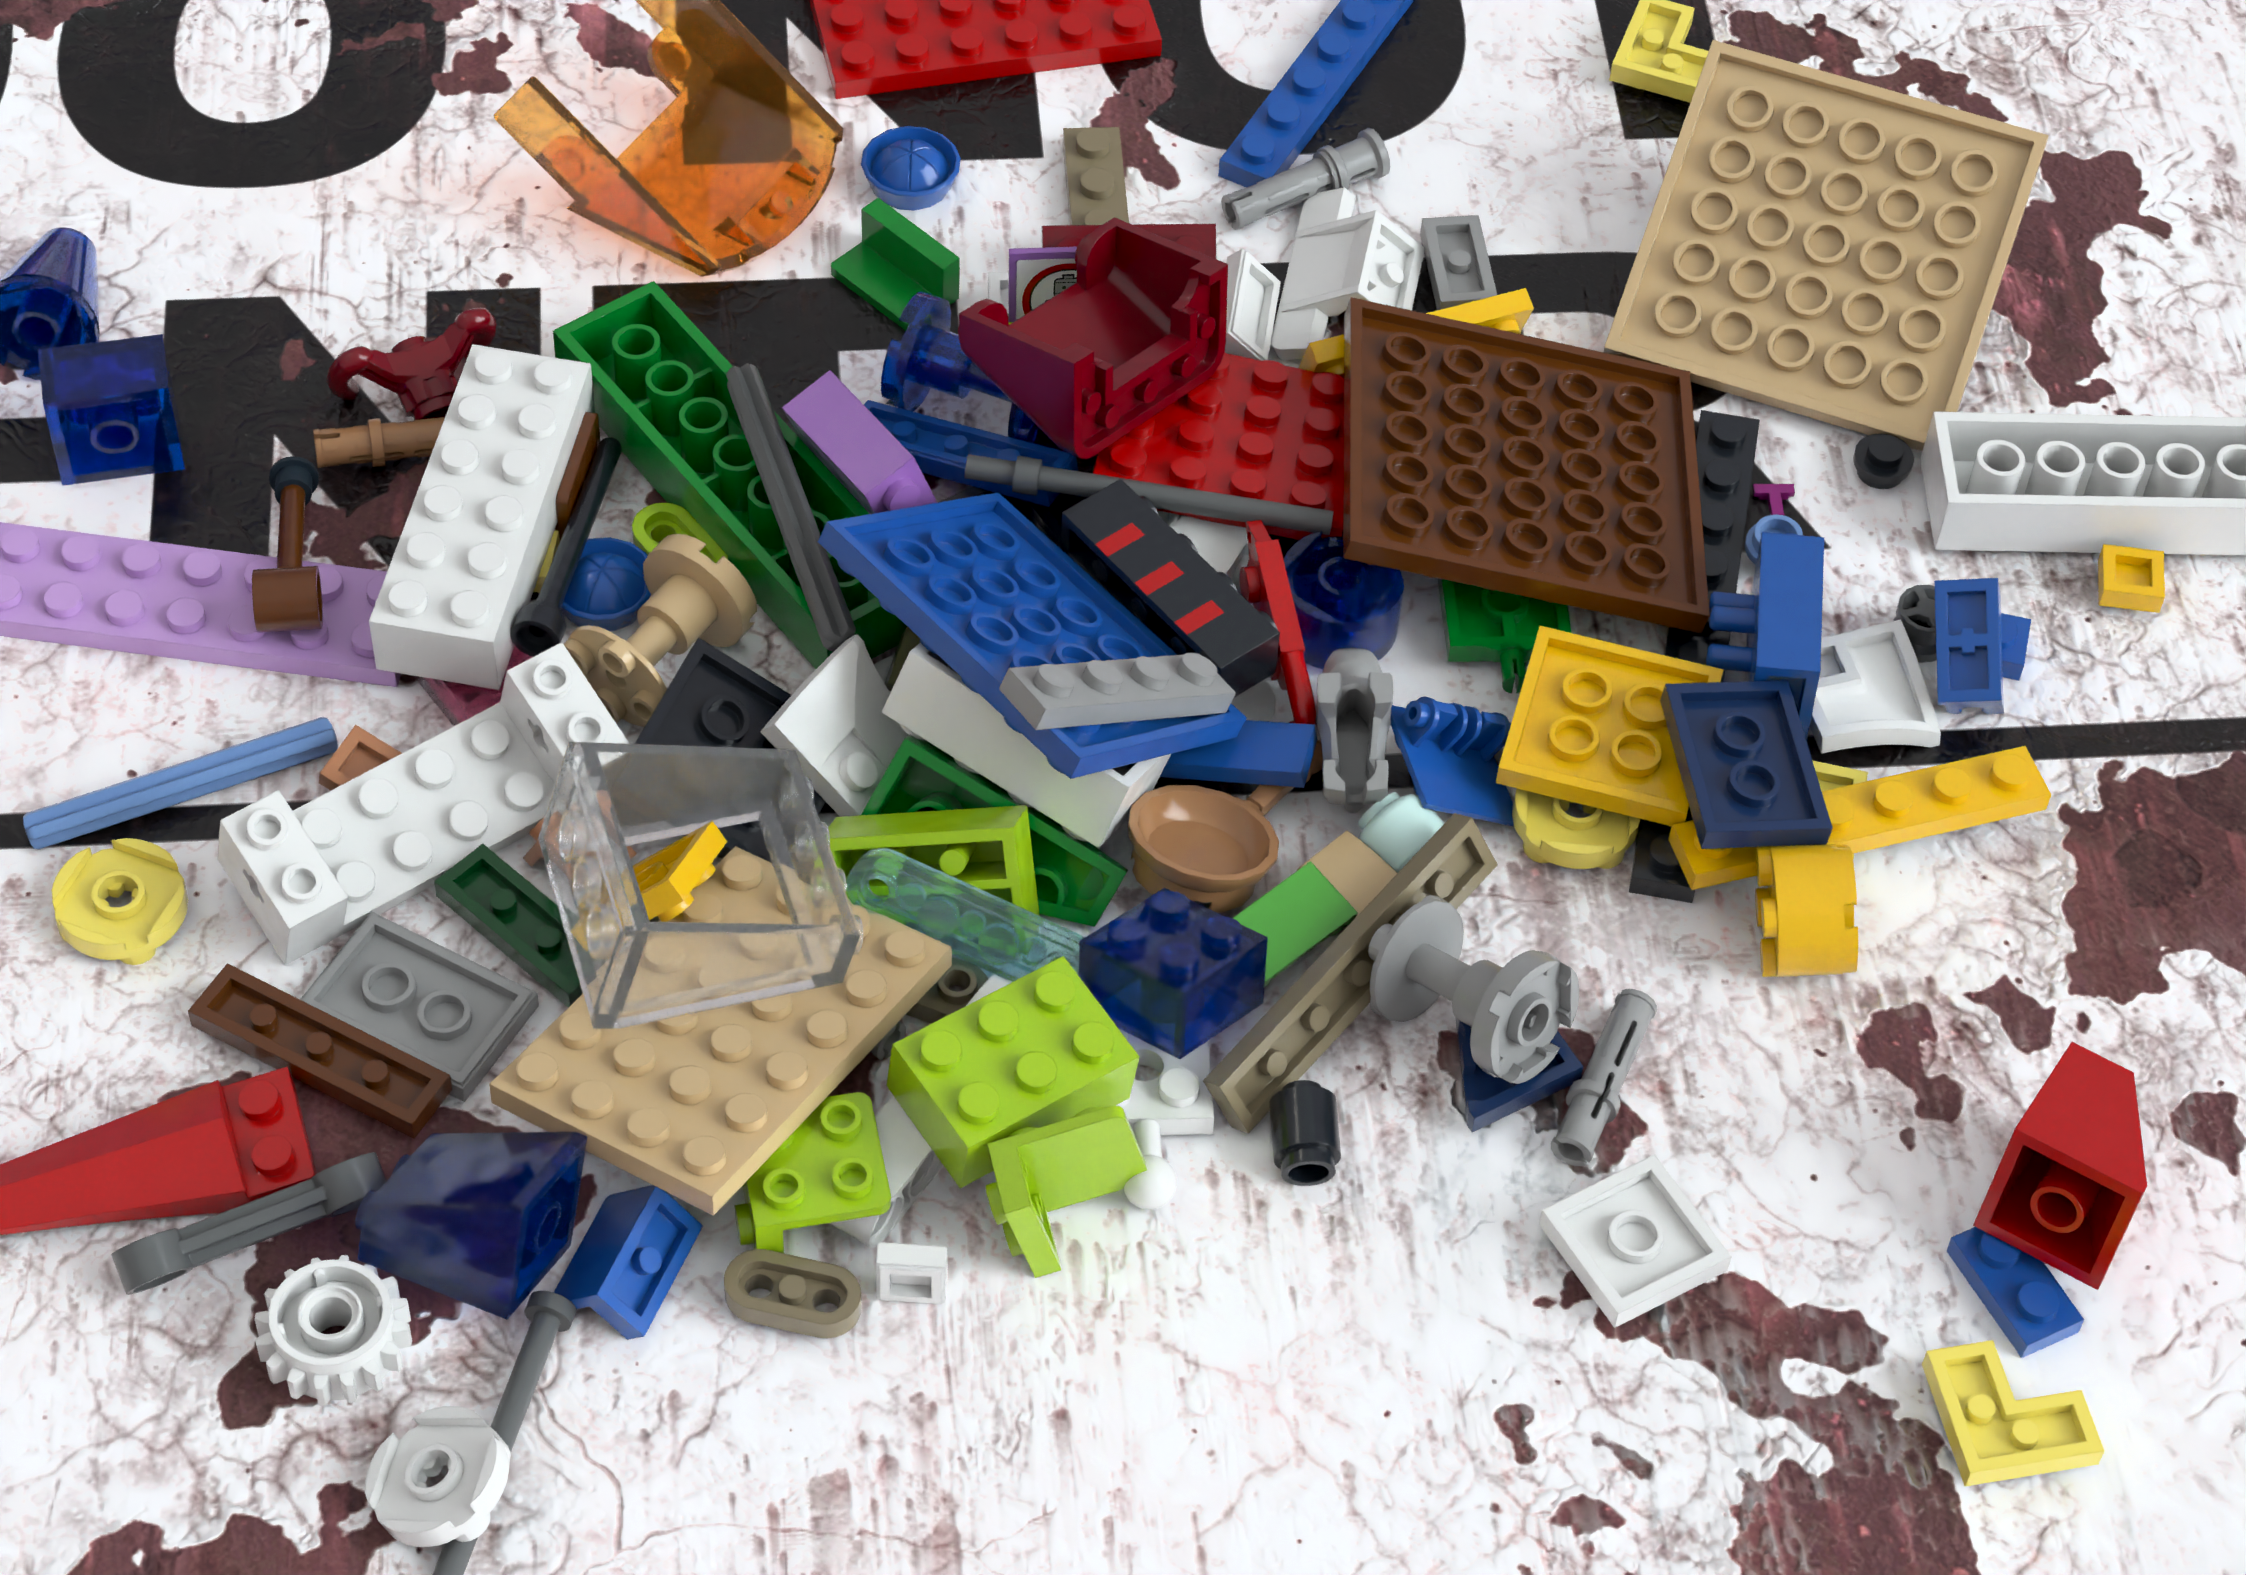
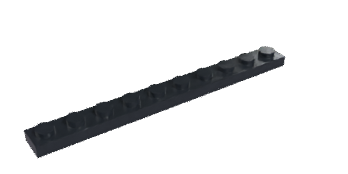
M1701 410L1696 434V452L1708 600H1710V594L1714 591L1736 593L1760 420ZM1710 617L1702 633L1668 627L1664 655L1706 665L1708 646L1710 644L1729 645L1731 632L1712 630L1709 627ZM1726 670L1723 671L1721 682H1724ZM1690 807L1685 822L1693 820ZM1641 819L1635 845L1629 892L1692 903L1695 890H1691L1668 841L1672 826Z

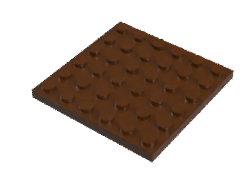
M1351 297L1344 314L1343 558L1369 565L1416 573L1430 578H1439L1478 586L1488 590H1497L1540 599L1550 603H1559L1602 612L1607 615H1616L1659 624L1669 628L1702 633L1710 613L1690 371Z

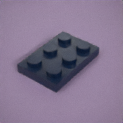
M1788 680L1665 684L1660 702L1701 849L1827 844L1832 831V824Z

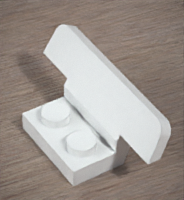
M1345 187L1319 192L1308 198L1303 204L1271 338V345L1280 359H1302L1309 343L1324 339L1328 317L1338 316L1346 311L1351 297L1412 310L1425 247L1377 210L1352 216L1356 196Z

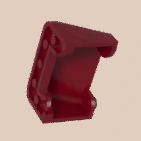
M1115 217L1086 235L1078 244L1075 253V263L1077 265L1076 283L1010 325L1007 310L1003 304L987 298L978 301L959 313L958 335L961 350L1061 450L1082 459L1095 456L1208 380L1220 365L1226 345L1228 264Z

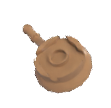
M1321 739L1317 740L1306 782L1310 780L1312 775L1322 770ZM1260 784L1246 800L1233 797L1225 792L1196 785H1167L1145 792L1131 805L1127 826L1128 837L1133 845L1131 859L1134 858L1135 860L1132 872L1137 882L1152 896L1181 909L1191 911L1194 901L1210 903L1208 913L1226 912L1242 906L1253 895L1256 883L1273 867L1278 857L1279 839L1272 825L1264 816L1294 787Z

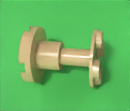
M672 534L665 537L649 553L643 563L644 580L651 593V597L639 608L637 619L640 627L627 640L606 629L586 625L576 628L564 643V646L616 724L621 719H624L637 726L644 727L667 689L661 676L654 668L667 652L675 655L683 654L698 638L717 647L733 646L755 623L750 622V619L757 612V602L744 576L724 556L717 563H714L709 557L700 553L706 543L697 538L684 534Z

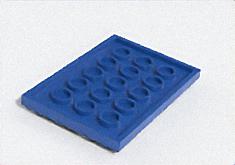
M998 492L827 521L818 543L838 561L839 567L847 574L858 579L878 598L882 608L897 616L920 638L921 644L926 649L940 656L961 676L963 683L970 690L980 694L1004 717L1006 724L1010 728L1023 734L1047 757L1048 763L1055 770L1065 774L1070 779L1237 738L1247 719L1233 704H1230L1226 713L1035 730L999 690L1008 668L1177 654Z

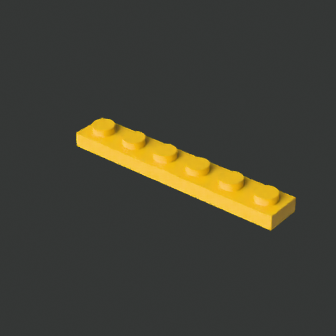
M2026 746L1822 791L1832 824V831L1827 844L1848 845L1851 848L1852 854L2047 809L2051 793ZM1693 820L1672 825L1668 841L1691 890L1757 876L1756 848L1763 847L1701 849Z

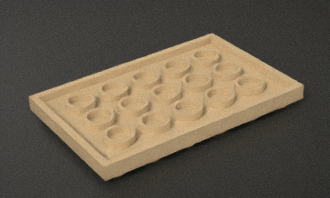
M736 846L715 866L716 871L713 875L690 892L694 897V901L687 909L667 922L662 923L659 920L489 1084L491 1102L713 1216L952 966L951 946Z

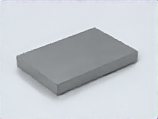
M372 911L300 999L450 1074L453 1090L449 1095L463 1102L468 1099L539 1007L536 992Z

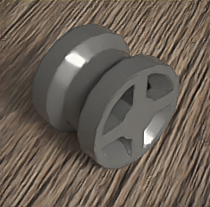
M1916 585L1906 589L1900 596L1896 610L1897 616L1893 621L1901 619L1918 662H1933L1937 660L1935 586Z

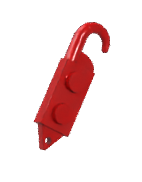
M1262 520L1247 521L1246 532L1249 560L1247 567H1241L1239 573L1241 595L1250 604L1253 603V607L1257 611L1261 610L1267 613L1280 632L1276 673L1271 675L1270 678L1271 681L1277 680L1279 687L1283 691H1287L1293 714V720L1288 723L1315 725L1316 729L1315 701L1304 658L1305 646L1279 539L1271 540Z

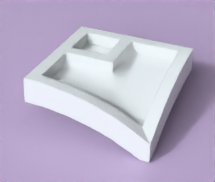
M1901 619L1821 638V671L1810 722V729L1821 754L1874 745H1914L1930 748L1940 745L1941 732L1930 694Z
M858 634L845 640L801 684L761 730V733L840 817L859 816L862 814L904 738L909 736L898 722L882 713L890 691L882 681L869 656L864 641Z

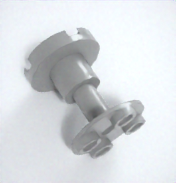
M1435 895L1426 896L1421 902L1409 908L1394 925L1384 924L1377 929L1371 939L1368 950L1370 958L1375 961L1370 978V1008L1374 1013L1390 1021L1406 1022L1425 1012L1441 995L1452 1001L1454 1016L1472 1027L1470 1035L1471 1054L1474 1062L1487 1074L1502 1078L1509 1083L1520 1084L1535 1077L1553 1060L1560 1047L1550 1042L1557 1033L1560 1023L1571 1028L1578 1008L1579 982L1576 973L1571 967L1561 963L1557 957L1547 952L1535 950L1526 951L1516 956L1504 967L1489 960H1480L1472 966L1460 961L1459 957L1461 955L1464 934L1462 918L1451 903Z

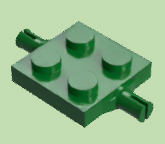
M1437 578L1448 662H1499L1503 680L1502 688L1505 692L1512 693L1514 680L1516 693L1521 692L1526 674L1525 662L1530 661L1539 626L1572 633L1568 605L1550 603L1540 599L1497 590H1488L1478 586Z

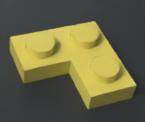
M1639 0L1612 63L1609 80L1691 103L1709 52L1684 44L1692 25L1695 8L1668 0Z
M1993 1340L1926 1351L1922 1367L1965 1487L2099 1465L2104 1454V1448L2082 1390L2015 1400Z

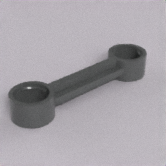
M376 1152L367 1153L333 1165L317 1173L311 1179L186 1227L165 1230L132 1242L116 1250L111 1256L126 1294H135L174 1280L197 1266L324 1217H335L366 1206L388 1195L391 1189Z

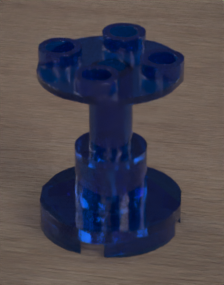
M923 291L916 293L907 303L899 318L900 321L909 323L901 341L891 338L886 352L881 376L882 397L889 399L886 404L913 412L923 403L930 389L961 399L965 398L972 389L1011 402L1008 437L1034 443L1039 428L961 350L959 335L950 332L951 310L949 302L944 298Z

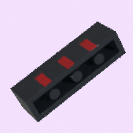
M1119 479L1062 512L1061 550L1177 655L1199 653L1209 659L1216 666L1217 673L1236 692L1234 698L1276 673L1280 632L1272 618L1264 611H1257L1237 591L1235 584L1229 576L1223 572H1217L1198 554L1193 542L1186 535L1178 534L1159 516L1155 506L1147 497L1138 496L1122 479Z

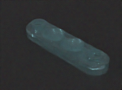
M878 848L866 852L858 859L848 875L847 893L853 905L861 906L871 914L887 916L952 947V955L1011 982L1062 956L1066 958L1087 988H1089L1095 976L1097 955L1091 943L1082 935L895 850ZM880 879L884 881L889 888V895L878 896L874 894L869 887V880Z

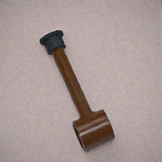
M295 456L285 457L274 463L269 473L270 485L275 491L274 494L277 502L280 504L277 568L255 569L252 572L253 612L258 633L322 629L323 601L318 566L302 567L305 506L310 502L312 493L318 486L319 474L316 467L307 459Z

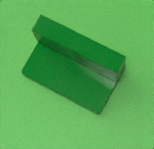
M876 198L861 209L862 242L831 263V275L907 332H913L959 299L960 258L879 198Z

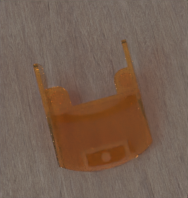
M635 0L663 28L648 46L647 58L654 74L676 97L616 158L534 76L530 77L493 115L494 119L574 199L566 209L701 277L731 271L756 260L782 242L803 223L818 204L835 171L832 165L836 147L842 141L844 129L720 0Z

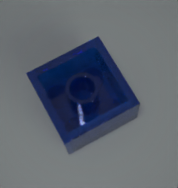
M163 334L38 350L43 406L62 486L185 469L180 420Z
M1163 888L1080 940L1078 976L1119 1029L1178 1059H1182L1263 1004L1268 937L1241 925L1233 918L1223 916L1188 899L1179 892Z

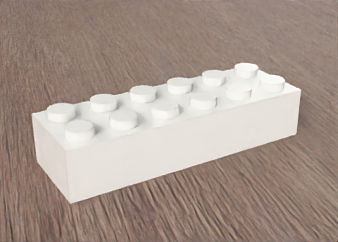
M472 344L369 619L376 669L496 690L500 689L515 646L510 637L511 629L519 610L529 605L558 522L556 497L585 412L595 413L590 363Z
M1933 412L1920 462L1935 550L2100 553L2103 544L2164 551V554L2246 555V417Z

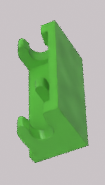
M1310 861L1218 928L1211 939L1203 960L1210 968L1214 967L1234 990L1248 1000L1257 994L1258 990L1260 991L1269 985L1272 979L1316 946L1343 930V927L1348 926L1356 918L1358 912Z

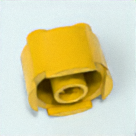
M1836 844L1756 848L1758 886H1768V888H1755L1757 927H1762L1763 937L1766 938L1760 939L1762 977L1837 975L1856 972L1858 965V926L1854 927V905H1857L1851 848L1848 845Z

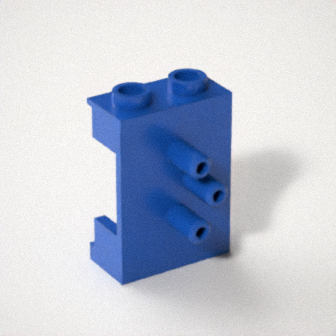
M1762 532L1751 595L1714 591L1710 594L1709 627L1715 631L1747 633L1746 647L1710 644L1707 648L1706 665L1724 670L1745 672V681L1788 680L1807 741L1821 671L1824 537Z

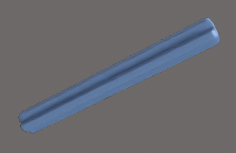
M320 717L28 812L23 816V826L29 843L33 849L39 850L332 754L338 749L337 737L328 718Z

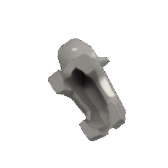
M1343 648L1333 651L1327 659L1322 673L1317 677V704L1315 709L1322 745L1323 795L1329 803L1344 804L1345 809L1349 813H1357L1362 805L1381 802L1388 795L1389 764L1385 760L1387 735L1391 724L1393 676L1390 673H1382L1377 658L1367 649Z

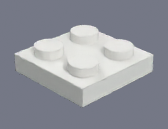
M1655 1154L1541 1211L1539 1225L1614 1328L1728 1271L1732 1259L1730 1253Z

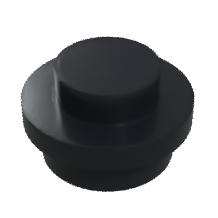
M1872 434L1858 442L1854 451L1853 462L1858 477L1866 485L1876 489H1890L1899 485L1910 474L1914 463V455L1911 448L1900 438L1889 434Z

